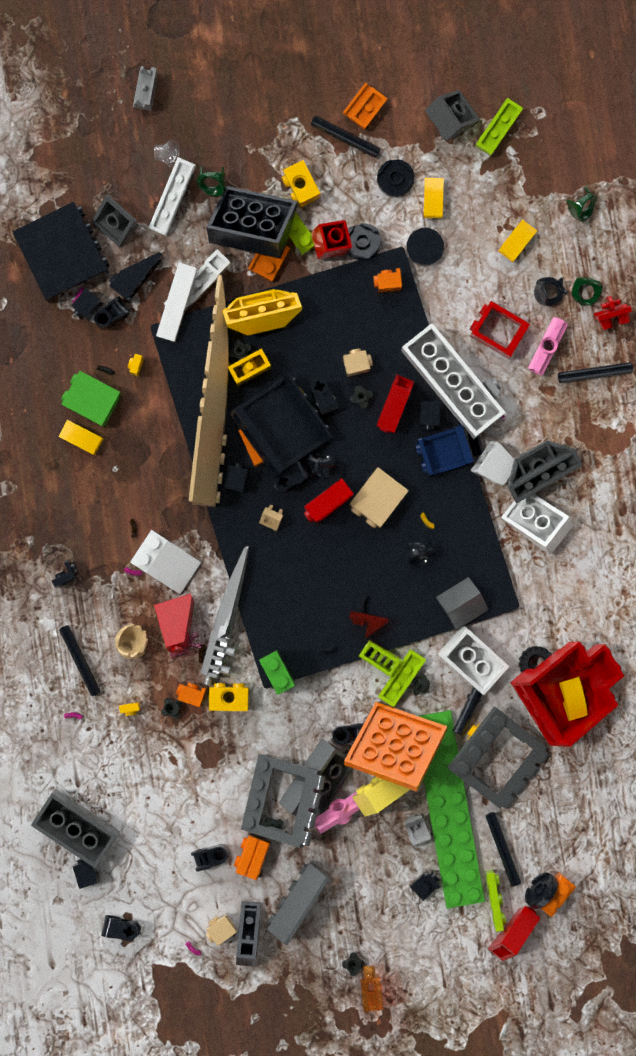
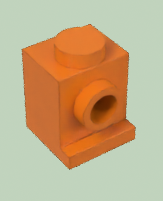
M396 268V272L393 273L392 270H383L381 274L373 276L374 288L378 287V293L401 291L402 289L400 268Z
M189 682L187 685L179 684L176 695H179L178 700L200 707L207 688L202 687L199 690L198 685Z

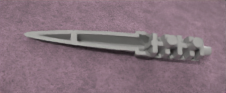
M249 546L243 549L234 568L210 636L201 673L206 675L204 684L211 686L213 678H221L222 674L220 673L226 675L231 673V668L223 666V662L226 661L225 654L233 657L236 654V649L228 647L231 639L227 636L231 634L233 628L232 625L244 580Z

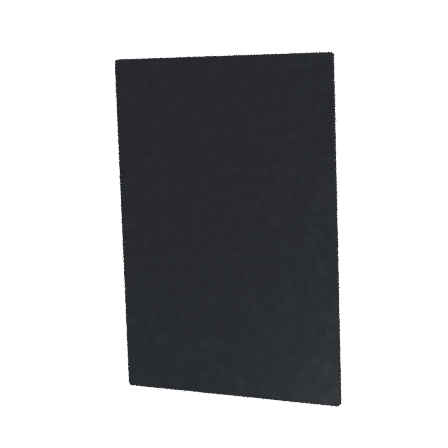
M398 247L379 253L369 260H356L251 293L256 294L273 289L297 293L302 310L285 327L247 336L228 328L229 351L233 348L234 340H240L241 343L251 346L247 356L262 348L271 365V369L239 387L229 372L224 434L227 435V444L222 447L225 461L224 465H220V472L223 473L222 484H218V492H221L220 503H216V507H206L229 580L243 549L249 546L238 608L263 687L268 689L273 686L259 660L278 650L293 680L362 659L359 655L369 640L386 650H390L455 629L436 597L468 577L481 593L489 610L464 626L518 609L519 602L478 475L471 471L474 463L428 477L427 473H423L421 467L423 462L422 456L417 454L415 444H418L417 439L460 426L461 423L401 351L406 343L429 326L405 249ZM396 268H400L401 291L378 293V287L374 288L373 276L381 274L383 270H392L393 273L396 272ZM235 299L226 301V308H227V307L229 306V304H231ZM214 305L183 315L175 342L156 336L160 322L151 326V332L192 462L198 416H203L200 413V401L202 398H205L204 394H202L204 378H207L205 375L208 343L212 340L210 339V328L214 323L212 319ZM354 349L366 350V354H370L373 366H370V371L347 377L343 356L350 354L349 351ZM229 356V366L239 361V359ZM288 373L297 380L299 388L308 396L309 403L318 411L310 391V386L313 380L323 378L328 383L339 406V409L322 417L320 415V419L324 424L328 425L333 437L300 460L309 472L307 461L309 455L313 452L322 453L333 457L337 461L336 467L329 473L328 478L325 477L323 479L316 474L284 493L278 492L274 487L275 477L272 476L266 465L263 463L256 467L254 466L240 435V428L230 413L282 379ZM400 375L415 382L395 432L387 433L382 431L377 426L395 377ZM316 383V387L314 389L315 391L319 390L320 392H322V388L324 386L319 385V383ZM357 386H362L363 389L370 390L373 393L366 408H362L350 400L351 396L355 394ZM421 401L440 402L439 427H435V430H423V427L419 426ZM234 463L245 465V469H248L244 493L224 489L229 465L234 466ZM380 468L409 491L381 528L376 526L374 529L366 523L367 518L362 514L358 517L351 511L350 503L374 471ZM279 479L278 485L286 487L287 480ZM340 479H343L353 492V497L317 524L314 521L310 523L304 515L306 511L304 506ZM270 505H273L272 510L277 513L280 509L283 510V517L277 531L259 523L265 507L268 508ZM422 513L426 515L430 523L434 524V529L425 525L420 516ZM425 538L435 550L434 560L416 566L409 564L406 559L409 551L408 543H420ZM365 594L369 595L370 597L365 604L366 611L361 613L360 607L362 606H360V603L363 601L362 599ZM333 645L338 648L335 652H330V654H319L318 651L320 648L323 650L324 648H331ZM371 647L366 655L370 656L374 648Z

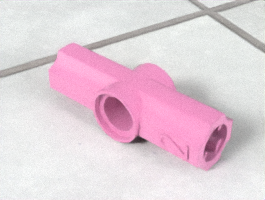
M553 317L528 366L531 372L543 376L568 326L565 321ZM545 342L552 344L553 348L551 351L544 349L543 344Z
M357 792L344 800H334L330 804V809L316 817L314 826L319 834L324 833L336 824H346L351 820L352 814L360 810L352 798Z

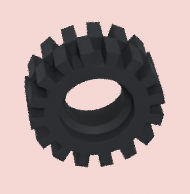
M539 646L527 648L521 653L522 655L519 658L520 662L518 664L521 673L526 669H531L529 662L532 657L539 656L544 661L552 653L546 648Z

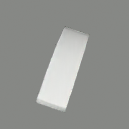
M218 249L197 271L185 311L217 280L218 275H221L231 262Z

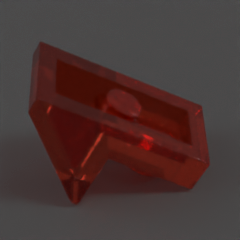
M350 611L349 619L353 620L352 624L363 626L364 622H367L365 638L387 624L389 620Z

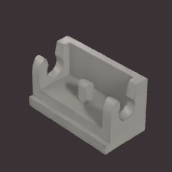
M144 66L140 67L133 108L152 111L158 80L157 68L151 67V70H146Z

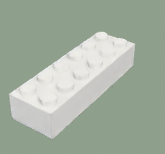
M433 323L402 347V353L473 439L506 413Z

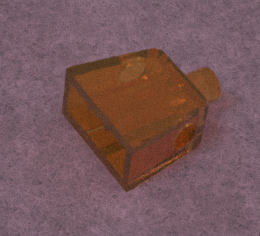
M375 965L363 966L364 978L360 979L363 1011L383 1010L380 977H376ZM368 983H374L373 991H368Z

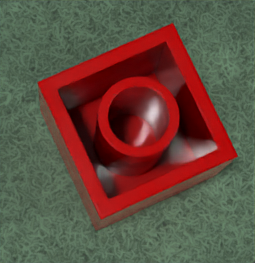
M346 220L319 224L311 232L318 260L345 255L352 248Z

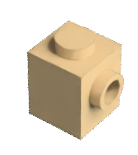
M354 349L349 351L350 354L343 356L347 377L369 372L370 366H373L371 356L366 354V350Z
M227 913L220 918L216 916L211 919L206 929L208 932L206 933L207 938L211 943L215 942L217 946L237 933V928Z

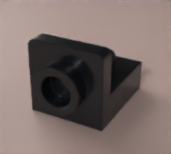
M64 561L68 572L62 571L55 575V579L51 580L55 588H59L78 578L76 573L79 571L74 562Z
M426 870L410 885V888L424 901L435 889L441 887L438 883L440 879L433 871L429 873Z

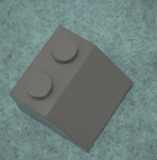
M460 90L439 96L425 109L429 119L436 125L440 135L446 141L459 136L480 121Z

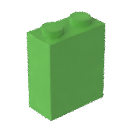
M79 371L78 374L75 373L70 382L72 386L69 391L66 390L61 398L63 401L62 405L105 428L122 394Z
M278 650L259 660L277 695L295 686V682Z

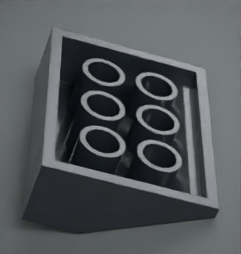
M226 186L225 192L221 195L206 227L209 243L281 258L287 245L298 202Z

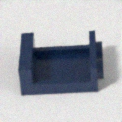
M462 425L425 438L417 439L418 444H415L417 454L421 455L423 459L421 463L423 473H427L428 477L474 462Z

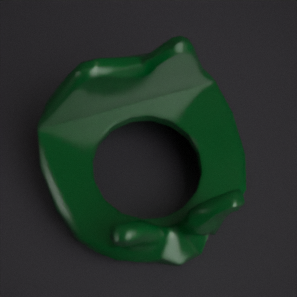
M200 167L199 178L196 181L199 188L211 196H221L224 194V167H222L221 172H204L203 174V167ZM206 178H213L219 184L210 187L204 184V180Z
M587 187L584 188L587 195L576 202L569 199L566 200L571 215L580 222L586 221L591 216L597 202V197L591 194ZM589 200V206L582 211L583 206Z
M578 277L572 287V296L581 306H592L599 299L603 285L600 281L591 277ZM584 284L591 285L594 290L593 296L587 300L582 299L578 293L579 288Z

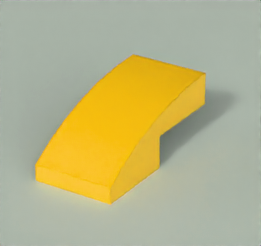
M444 178L424 179L423 218L442 219Z
M522 219L498 252L513 263L536 234L537 230Z
M69 420L66 421L59 435L63 440L93 455L96 454L103 441L102 437Z
M579 677L559 683L565 701L563 705L568 720L571 721L587 716L585 697Z

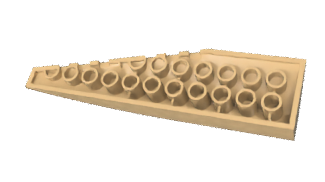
M222 275L217 277L216 305L213 307L212 314L214 323L210 328V339L212 340L208 343L205 375L207 378H204L202 394H204L205 398H202L200 401V413L203 416H198L189 492L190 503L209 507H216V503H220L221 492H218V484H222L223 479L220 465H224L225 461L222 447L227 444V435L224 434L229 385V334L222 312L226 308Z

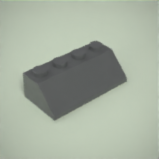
M322 738L303 765L321 771V775L326 777L323 790L317 789V793L322 794L318 810L312 809V812L317 813V816L325 812L353 770V768L344 765L347 754ZM302 776L294 778L279 801V804L294 816L297 815L305 777Z
M58 790L51 793L30 825L95 869L120 833V831Z
M311 861L308 864H303L298 872L301 874L297 881L293 880L288 888L290 893L287 897L283 896L277 905L280 907L276 914L272 913L267 921L269 924L268 930L286 946L330 879L327 871Z

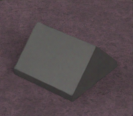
M108 194L104 197L91 221L118 247L139 226L136 219Z
M469 577L436 597L456 630L489 610L481 593Z

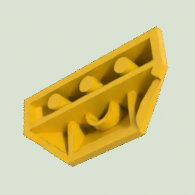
M273 289L236 298L222 312L228 328L248 336L285 327L302 310V306L297 293Z

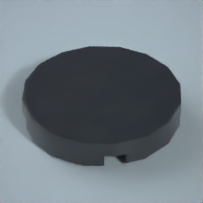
M400 159L386 161L378 170L377 184L379 189L389 197L398 198L406 195L414 185L413 169L407 162Z
M366 223L350 227L348 231L352 248L347 252L348 255L360 261L375 257L382 246L381 235L378 229Z
M431 228L415 230L409 236L406 243V252L409 258L420 266H430L436 263L444 251V241L441 235Z
M548 872L535 877L531 882L533 884L531 888L528 887L526 890L525 902L533 909L544 907L553 898L557 890V878Z

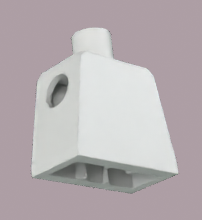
M490 441L471 471L495 484L503 486L506 481L509 482L514 458L500 443Z

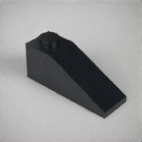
M158 252L121 270L118 274L115 273L109 281L110 288L127 302H130L164 259L163 255Z
M242 901L236 965L256 967L261 903Z

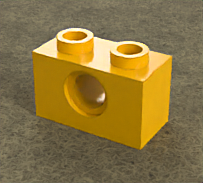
M304 160L283 170L284 176L281 177L286 188L290 187L292 191L290 196L292 200L298 202L300 208L321 198V193ZM298 181H302L305 183V186L299 189L295 184Z
M261 348L228 366V369L239 387L270 370L271 365Z
M214 683V687H209V711H248L249 687H245L244 683H233V687H225V683ZM230 691L234 694L232 702L225 701V692Z

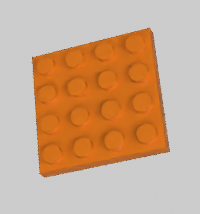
M375 702L344 760V765L418 791L447 732V726Z

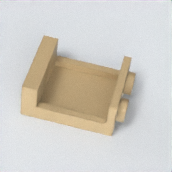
M377 468L350 503L351 511L358 517L362 514L367 518L366 523L374 529L376 526L381 528L409 490L380 468Z

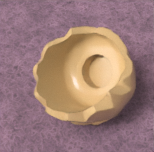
M135 624L122 628L114 640L117 652L127 659L143 656L148 643L146 631H143L141 626Z

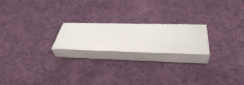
M179 157L177 158L149 229L167 236L195 170V164Z
M178 263L156 336L176 341L198 270L197 268Z

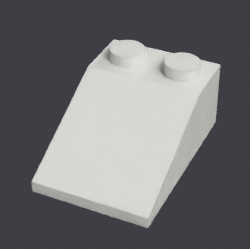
M535 494L518 503L514 501L501 517L515 530L549 555L553 553L574 526L569 516Z
M153 530L150 531L131 560L132 564L179 594L182 593L201 564L200 561Z
M462 626L438 653L444 661L483 695L510 667L465 626Z

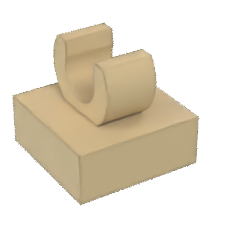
M270 505L268 508L265 507L259 523L277 531L283 517V510L280 509L277 513L272 510L273 505Z

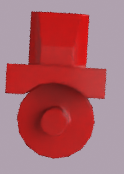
M611 296L606 297V303L601 304L602 311L593 313L594 318L599 321L601 328L606 330L613 327L611 321L613 317L617 316L619 324L630 322L629 312H632V308L626 303L621 304L620 299L613 300Z

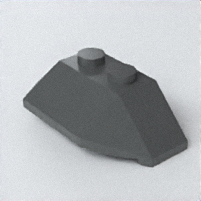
M549 440L516 457L513 461L508 488L515 503L524 500L581 467L582 462L576 449Z

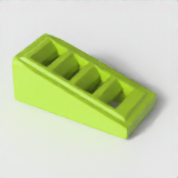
M371 640L368 641L359 657L389 677H392L402 662L401 658ZM373 647L374 651L372 652L370 657H368L366 654L368 653L370 648ZM379 651L381 654H380V656L378 657V659L375 661L373 658H374V656L376 655V653ZM384 655H385V656L387 657V659L385 660V662H384L383 665H382V664L380 663V661L382 660V658H383ZM390 660L394 661L390 668L386 667Z

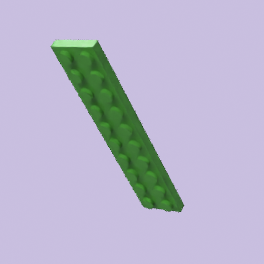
M451 710L419 715V717L447 726V732L423 779L446 908L485 902L464 782L447 768L458 754L455 732L452 731L454 726Z

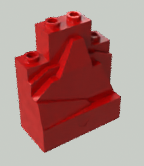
M576 641L568 642L535 669H526L510 683L550 746L571 747L618 706L614 694L609 689L621 680L624 674L621 671V666L613 658L610 648L605 644L593 645L586 651L584 645ZM579 677L588 715L569 721L563 705L565 701L559 683Z

